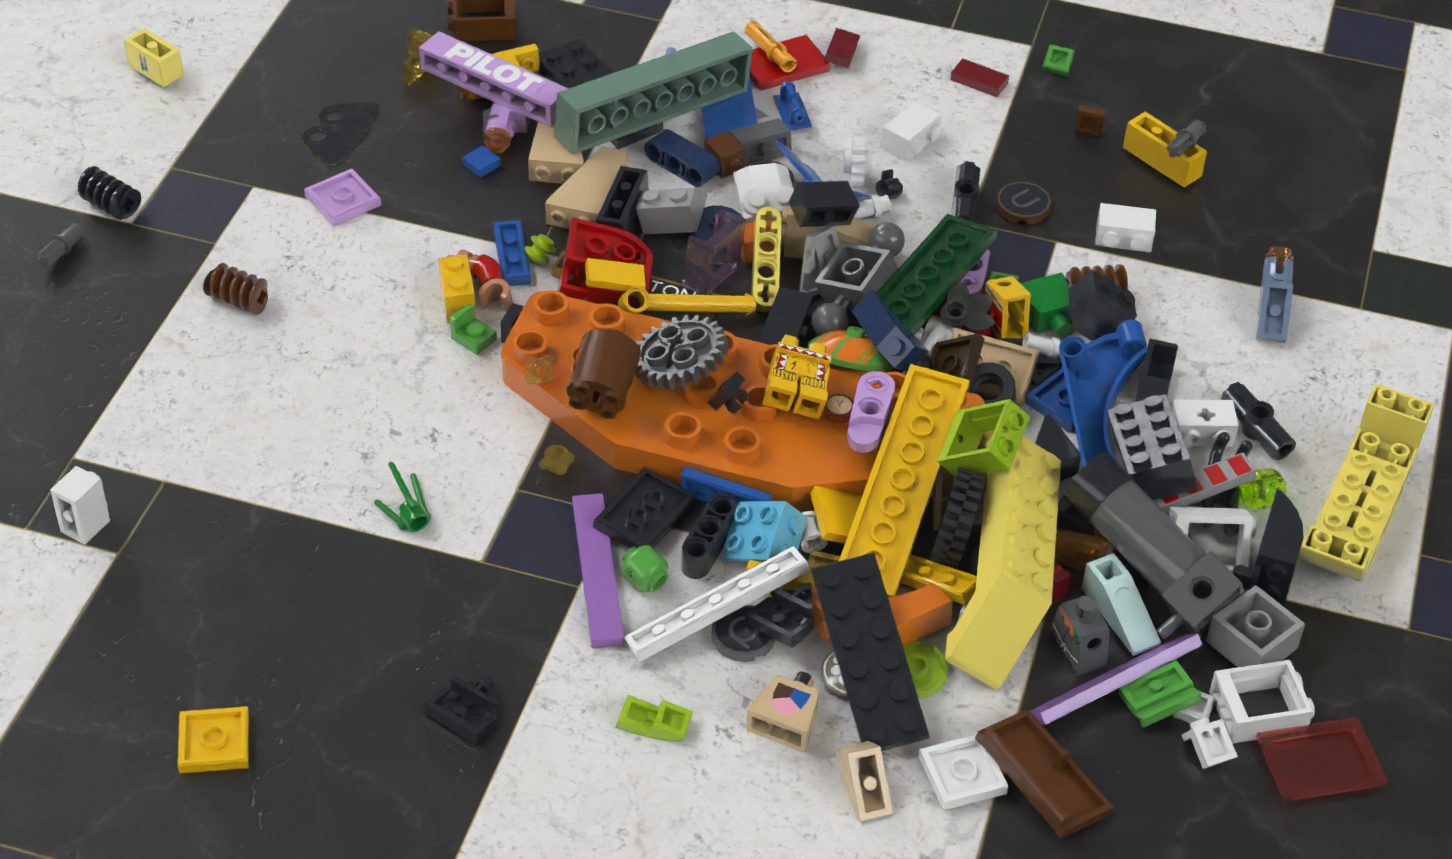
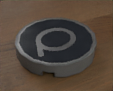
M745 605L713 622L711 639L723 656L734 661H753L755 657L767 655L775 645L774 638L746 624L744 613L753 608L754 605Z

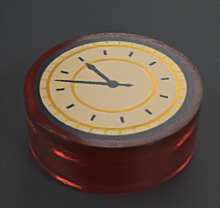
M844 394L829 396L824 407L825 417L834 423L848 422L854 401Z

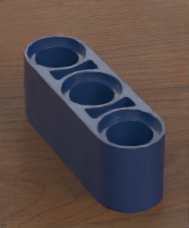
M664 129L644 144V152L652 162L692 186L701 187L720 173L721 166L714 155L669 129Z

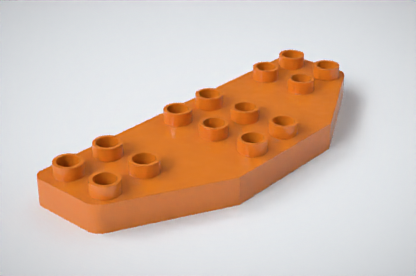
M548 290L533 293L528 298L501 349L503 382L516 394L613 468L638 474L646 467L678 485H681V473L686 466L772 494V501H786L799 512L814 510L810 492L814 486L863 496L884 438L883 435L877 448L870 452L860 453L854 451L849 446V442H846L851 411L843 415L834 414L826 408L825 404L820 418L815 419L793 413L794 400L789 411L763 405L771 360L778 344L768 345L735 337L727 331H724L729 344L727 347L728 354L723 356L725 362L717 364L718 371L709 370L708 379L701 376L698 378V384L690 381L686 388L678 384L671 391L670 385H667L663 390H659L658 384L653 388H649L648 382L642 384L640 378H637L635 374L633 383L627 393L626 406L622 411L617 412L615 418L607 419L601 417L597 412L587 409H575L568 403L570 398L567 395L566 387L572 378L574 362L582 337L586 332L593 329H614L637 342L643 341L642 334L652 333L651 327L660 328L662 327L661 321H665L667 324L672 321L622 310L614 304H596L567 297L559 291ZM830 363L826 390L828 391L827 399L834 395H843L850 398L854 403L861 376L873 371L851 369ZM737 371L746 379L739 388L749 394V399L743 404L735 399L742 406L735 414L729 412L725 404L717 411L714 410L707 402L721 384ZM883 372L892 377L895 382L893 409L889 421L906 375L899 372ZM873 384L872 387L875 389H879L882 387V385ZM776 391L772 392V396L775 399H786V394ZM967 392L961 409L984 405L985 402L979 395ZM802 399L801 403L805 407L813 408L816 406L815 402Z

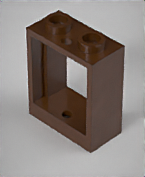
M448 0V31H454V38L460 41L516 40L515 0ZM505 12V17L460 18V13Z

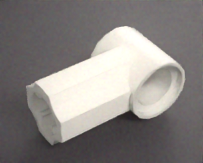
M932 315L924 330V336L920 340L929 350L918 363L920 367L929 368L936 342L949 340L952 337L954 328L945 325L939 316Z

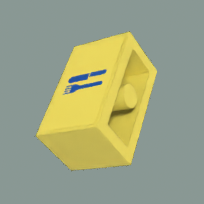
M146 28L124 40L128 65L160 86L165 87L184 76L180 50Z

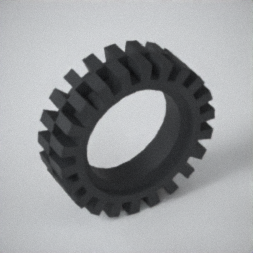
M958 467L936 535L930 561L958 569L981 499L986 475Z

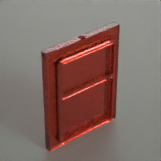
M1358 717L1258 732L1256 735L1284 802L1387 786L1388 780Z

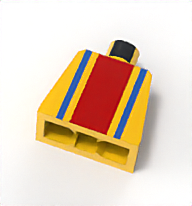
M1011 276L988 280L984 285L985 294L991 295L993 298L992 305L996 313L994 317L995 324L992 330L998 340H1002V338L1024 339L1029 329L1031 294Z

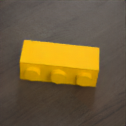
M1143 112L1127 122L1123 148L1184 188L1202 176L1207 151L1196 144L1192 149H1187L1180 157H1170L1167 146L1176 138L1178 132L1147 112Z

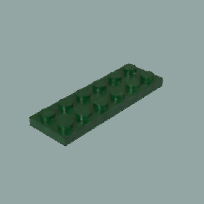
M946 214L876 294L907 328L915 334L945 300L949 289L963 279L997 239V230Z

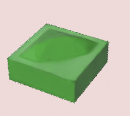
M1050 44L1043 64V71L1068 77L1075 50Z

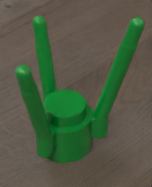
M389 462V468L406 501L399 507V516L378 499L374 501V504L390 517L400 530L407 528L410 532H418L429 524L431 514L426 508L415 473L410 475L416 501L412 498L394 462Z

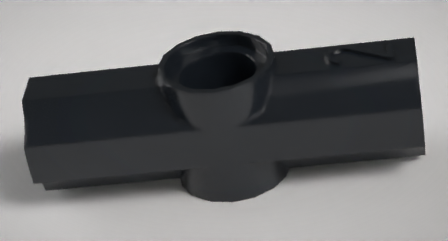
M964 161L963 164L957 165L952 215L975 223L980 168L974 162Z
M1239 381L1230 384L1222 393L1221 400H1233L1236 416L1243 423L1242 432L1251 440L1259 441L1273 458H1276L1278 461L1284 459L1295 449V440L1275 420L1274 408L1269 403L1258 401L1244 384H1241Z

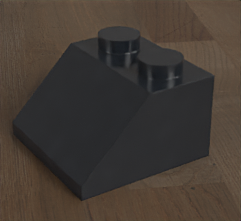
M1093 269L1068 289L1073 330L1091 341L1105 334L1115 333L1120 323L1126 320H1135L1137 317L1134 295L1129 290L1122 289L1114 284L1109 277L1102 276Z

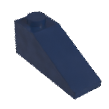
M873 290L852 310V313L874 346L895 369L908 372L910 364L917 365L929 352Z

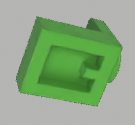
M470 303L461 310L456 311L450 318L451 339L476 355L497 340V331L475 318V307Z

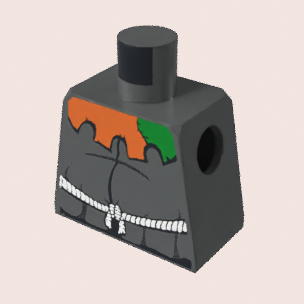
M1082 596L1060 604L1050 627V632L1076 675L1080 676L1106 668L1110 630L1097 609V601L1093 597Z

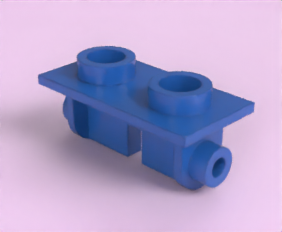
M789 81L783 82L780 87V95H773L782 122L790 130L811 128L812 124L799 92H796L795 85Z

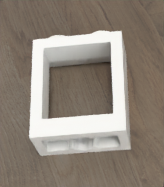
M1170 507L1169 517L1187 535L1189 523L1239 524L1236 564L1225 566L1231 572H1233V568L1236 565L1253 567L1254 554L1253 550L1250 549L1251 538H1254L1256 535V520L1253 519V516L1246 509Z
M1290 660L1214 672L1209 692L1211 696L1216 697L1214 704L1220 718L1223 719L1232 743L1307 732L1311 718L1315 714L1314 704L1310 698H1307L1303 690L1301 675L1299 672H1295ZM1273 688L1280 689L1289 711L1254 717L1247 716L1238 694Z

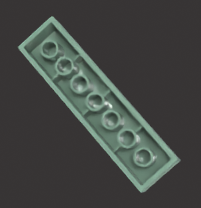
M733 31L557 92L554 137L573 155L744 93L748 90L753 47Z

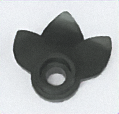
M963 282L956 284L947 293V303L943 305L940 313L941 320L951 328L965 327L973 332L988 330L995 324V321L987 315L993 298L988 294H969V290ZM951 314H957L959 317L951 316Z

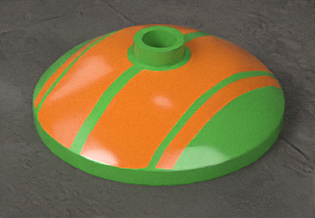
M850 326L847 330L830 331L815 337L808 343L807 349H809L810 344L815 342L826 345L827 354L832 355L831 364L864 371H887L894 368L874 346L868 335L865 334L864 329Z

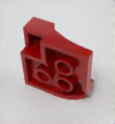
M572 217L557 291L567 297L592 303H618L619 298L626 291L586 286L585 263L587 258L644 265L645 290L649 294L652 251L637 236L627 231ZM628 296V303L630 305L640 306V301L637 297Z

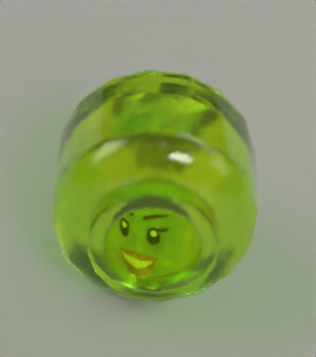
M1257 469V479L1239 485V494L1248 507L1256 510L1268 509L1272 507L1277 487L1286 495V483L1282 475L1275 469Z

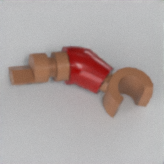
M464 249L460 250L457 255L447 256L467 255L470 273L481 285L479 298L482 309L489 308L490 302L500 300L502 309L505 312L508 311L513 303L510 286L502 279L501 266L495 259L485 254L480 256L474 255Z

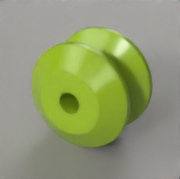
M543 234L531 236V241L534 244L533 246H525L524 250L527 256L539 264L549 263L548 252H556L553 246L554 242Z

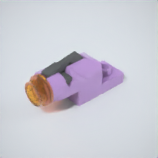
M493 102L491 109L483 111V132L486 148L493 153L504 152L510 146L515 132L527 133L530 118Z

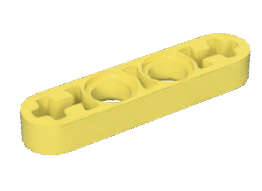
M772 207L760 209L757 212L754 223L751 296L756 297V310L760 312L770 311L779 289L782 219L779 211ZM765 217H769L772 222L769 232H765ZM763 241H769L774 245L775 249L771 252H765L761 250L759 244ZM763 266L769 267L774 275L770 278L762 277L758 269ZM763 286H768V302H763V299L761 297Z

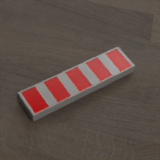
M1243 452L1194 471L1197 489L1153 501L1166 513L1170 511V507H1185L1257 479L1256 470Z

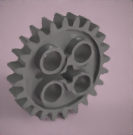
M685 315L681 321L673 317L672 322L669 324L661 321L662 327H651L652 333L642 334L643 341L636 342L641 349V357L635 373L636 377L640 378L642 384L648 382L649 388H653L658 384L659 390H663L667 385H670L671 391L678 384H681L683 388H686L690 381L698 384V378L701 376L708 379V371H718L717 364L725 362L723 356L728 354L727 347L729 346L723 327H719L717 321L711 322L709 317L701 320L699 315H696L692 320H689L688 315Z

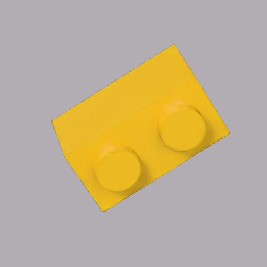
M467 255L438 258L440 286L447 322H450V318L456 311L461 310L469 303L475 307V295Z

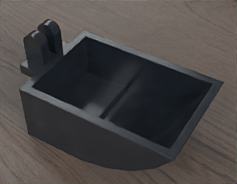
M1278 487L1254 569L1236 565L1232 573L1242 582L1243 589L1250 590L1256 585L1284 606L1304 535L1303 523L1298 510Z

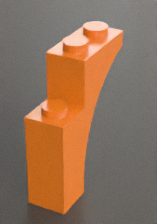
M934 583L906 594L888 597L903 647L951 625L953 600ZM812 586L814 629L824 641H828L832 645L816 588Z

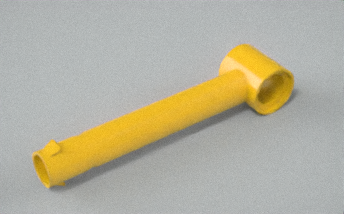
M635 286L629 288L621 295L618 307L622 310L641 314L643 311L745 313V316L756 311V297L745 293V296L648 294L642 287ZM632 295L639 299L640 307L638 309L632 308L629 305L628 296Z

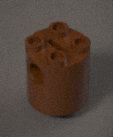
M593 329L586 332L582 337L574 362L572 378L566 387L567 395L570 398L569 405L578 410L587 409L597 412L603 418H615L617 412L622 411L626 406L627 393L633 383L641 357V349L637 343L622 332L614 329Z

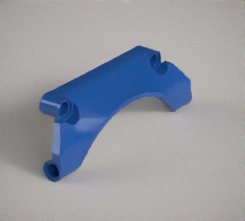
M1126 320L1118 325L1115 333L1105 334L1087 344L1081 337L1070 336L1062 340L1059 345L1083 467L1095 457L1106 452L1117 462L1110 444V420L1107 410L1114 407L1124 384L1143 363L1145 355L1148 353L1143 326L1138 320ZM1189 529V531H1188V536L1191 538L1190 529Z

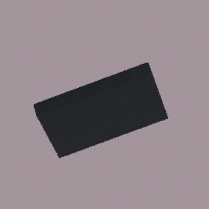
M644 467L594 519L593 527L629 548L649 545L654 549L695 504L696 495Z

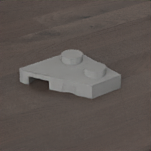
M828 225L807 235L805 239L800 291L811 293L813 297L820 294L815 284L816 279L840 247L835 226Z

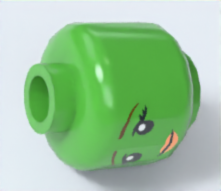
M643 545L639 548L631 547L622 557L624 562L621 568L622 576L640 592L657 591L669 577L667 573L668 562L649 545Z

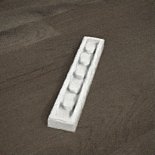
M793 546L625 636L626 644L637 660L641 662L810 571L808 562Z

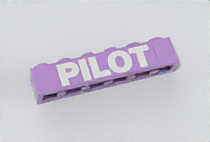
M440 31L419 47L421 69L549 127L555 124L557 92L569 88Z

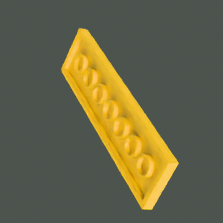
M913 364L909 366L839 561L874 552L888 597H893L897 594L941 468L937 459L957 410H961L970 383V380Z

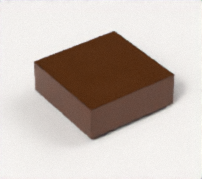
M1079 105L1074 131L1100 137L1106 111Z

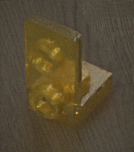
M414 27L407 32L408 53L411 56L402 64L403 81L407 85H410L425 72V70L421 69L419 47L432 37V35Z

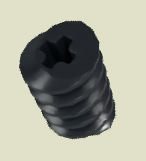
M91 166L84 170L78 181L77 190L79 196L116 219L123 220L129 218L140 206L142 198L141 193L137 189H133L130 185L116 179L113 175H109L97 166Z

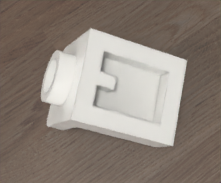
M1208 717L1189 724L1191 730L1182 734L1184 741L1192 740L1203 769L1238 757L1223 719L1211 723Z

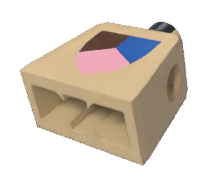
M803 671L797 672L793 680L782 676L774 677L748 708L746 731L805 753L819 703V691L812 688L814 684L813 677Z

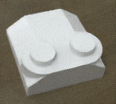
M778 163L753 165L733 173L739 208L745 223L755 222L757 212L764 207L775 208L782 217L783 206H789V200L794 191L787 166Z

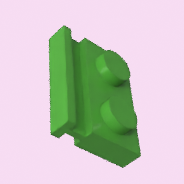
M1177 660L1118 688L1120 697L1133 715L1140 720V725L1143 728L1201 702V692L1196 690L1193 681Z

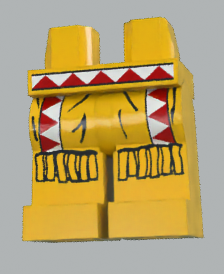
M784 335L782 341L778 342L771 360L762 404L789 411L794 400L793 413L819 419L827 402L828 391L826 390L832 355L827 354L826 345L815 342L810 344L809 349L798 347L799 340L796 337ZM776 391L786 394V399H775L772 396V392ZM802 399L813 401L816 403V406L813 408L805 407L801 403Z

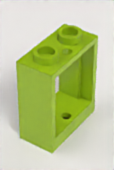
M1011 399L957 410L937 462L954 477L958 467L980 474L1008 470L1011 468L1030 416ZM994 430L988 448L977 450L983 433Z

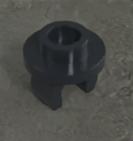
M893 169L881 172V180L876 183L875 188L876 193L880 197L887 194L889 200L898 198L903 192V185L899 179H893Z

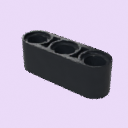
M725 494L713 496L683 542L681 568L685 576L692 579H701L710 572L723 550L728 531L734 519L737 505L733 497Z

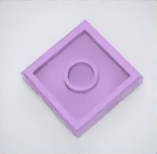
M349 169L304 189L305 197L333 227L381 206V198L353 169Z

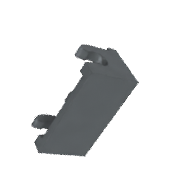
M779 118L729 130L730 134L745 148L744 166L756 161L784 157L785 155L777 146L776 140L785 144L792 151L791 130Z

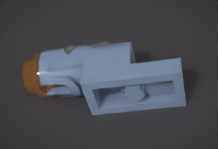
M1274 246L1270 247L1269 253L1265 254L1256 339L1285 343L1287 340L1294 286L1292 284L1294 257L1292 256V250L1289 248Z

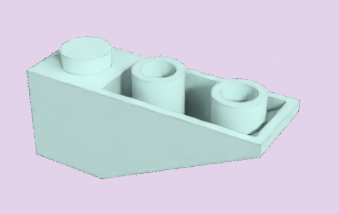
M1113 553L1087 563L1082 590L1087 596L1093 597L1097 601V609L1130 653L1135 656L1160 646L1161 640L1134 580L1116 555Z

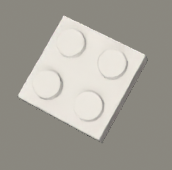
M976 735L932 745L919 750V759L943 810L1007 794L1008 784L997 762L975 739Z

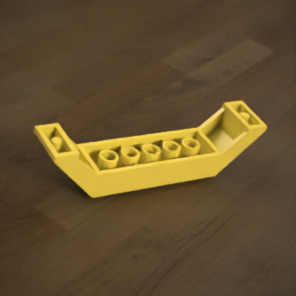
M994 430L983 433L977 450L988 448ZM1024 436L1011 468L986 474L976 590L955 628L947 634L945 660L995 690L1001 687L1052 604L1061 460Z

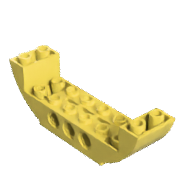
M1375 384L1366 403L1357 434L1315 525H1310L1301 545L1300 560L1353 580L1363 581L1401 496L1435 404Z

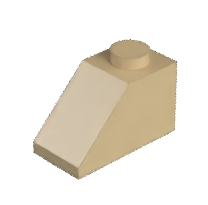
M867 741L837 748L843 784L858 820L864 821L893 814L881 747Z

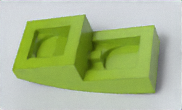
M627 695L615 727L649 738L683 741L693 711L663 699L660 705L656 706Z

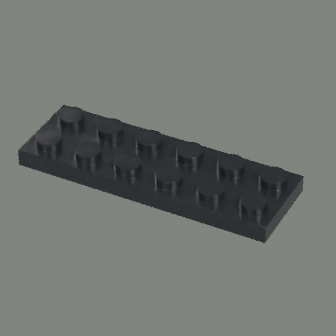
M580 38L539 53V68L553 82L566 88H572L614 73ZM658 123L610 142L617 149L623 148L663 131L664 123Z
M875 553L812 568V578L860 743L870 741L879 745L882 752L929 739L928 728Z

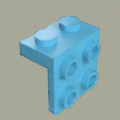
M786 501L739 502L734 512V519L728 531L721 556L726 561L749 562V560L765 562L793 546L798 550L808 517Z

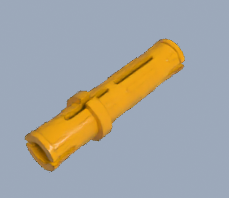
M757 21L747 23L745 29H747L745 30L746 35L766 53L767 58L771 62L777 63L784 72L794 70L796 67L795 62L797 61L787 52L785 45L777 42Z

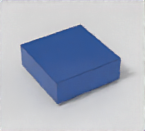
M481 146L463 156L462 165L481 178L500 167L501 159L484 146Z

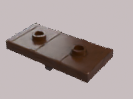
M1028 709L977 732L975 739L998 763L1002 771L1009 776L1027 797L1031 805L1050 824L1060 839L1107 817L1111 813L1113 806L1070 758L1071 753L1067 749L1063 750Z

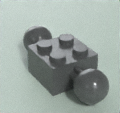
M891 222L877 224L869 234V246L843 242L815 281L824 304L816 308L811 319L812 328L818 336L830 331L847 330L849 323L847 310L852 311L871 290L877 293L898 270L893 257L902 251L905 244L904 233L898 225Z

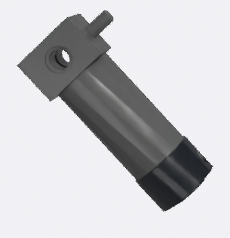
M1109 453L1100 454L1087 463L1070 480L1063 491L1062 497L1089 524L1093 525L1163 597L1166 608L1173 615L1157 629L1159 635L1166 639L1183 624L1191 634H1199V637H1201L1209 630L1212 617L1244 594L1242 582L1211 551L1206 554L1135 482L1136 480ZM1201 592L1211 593L1206 599L1196 598Z

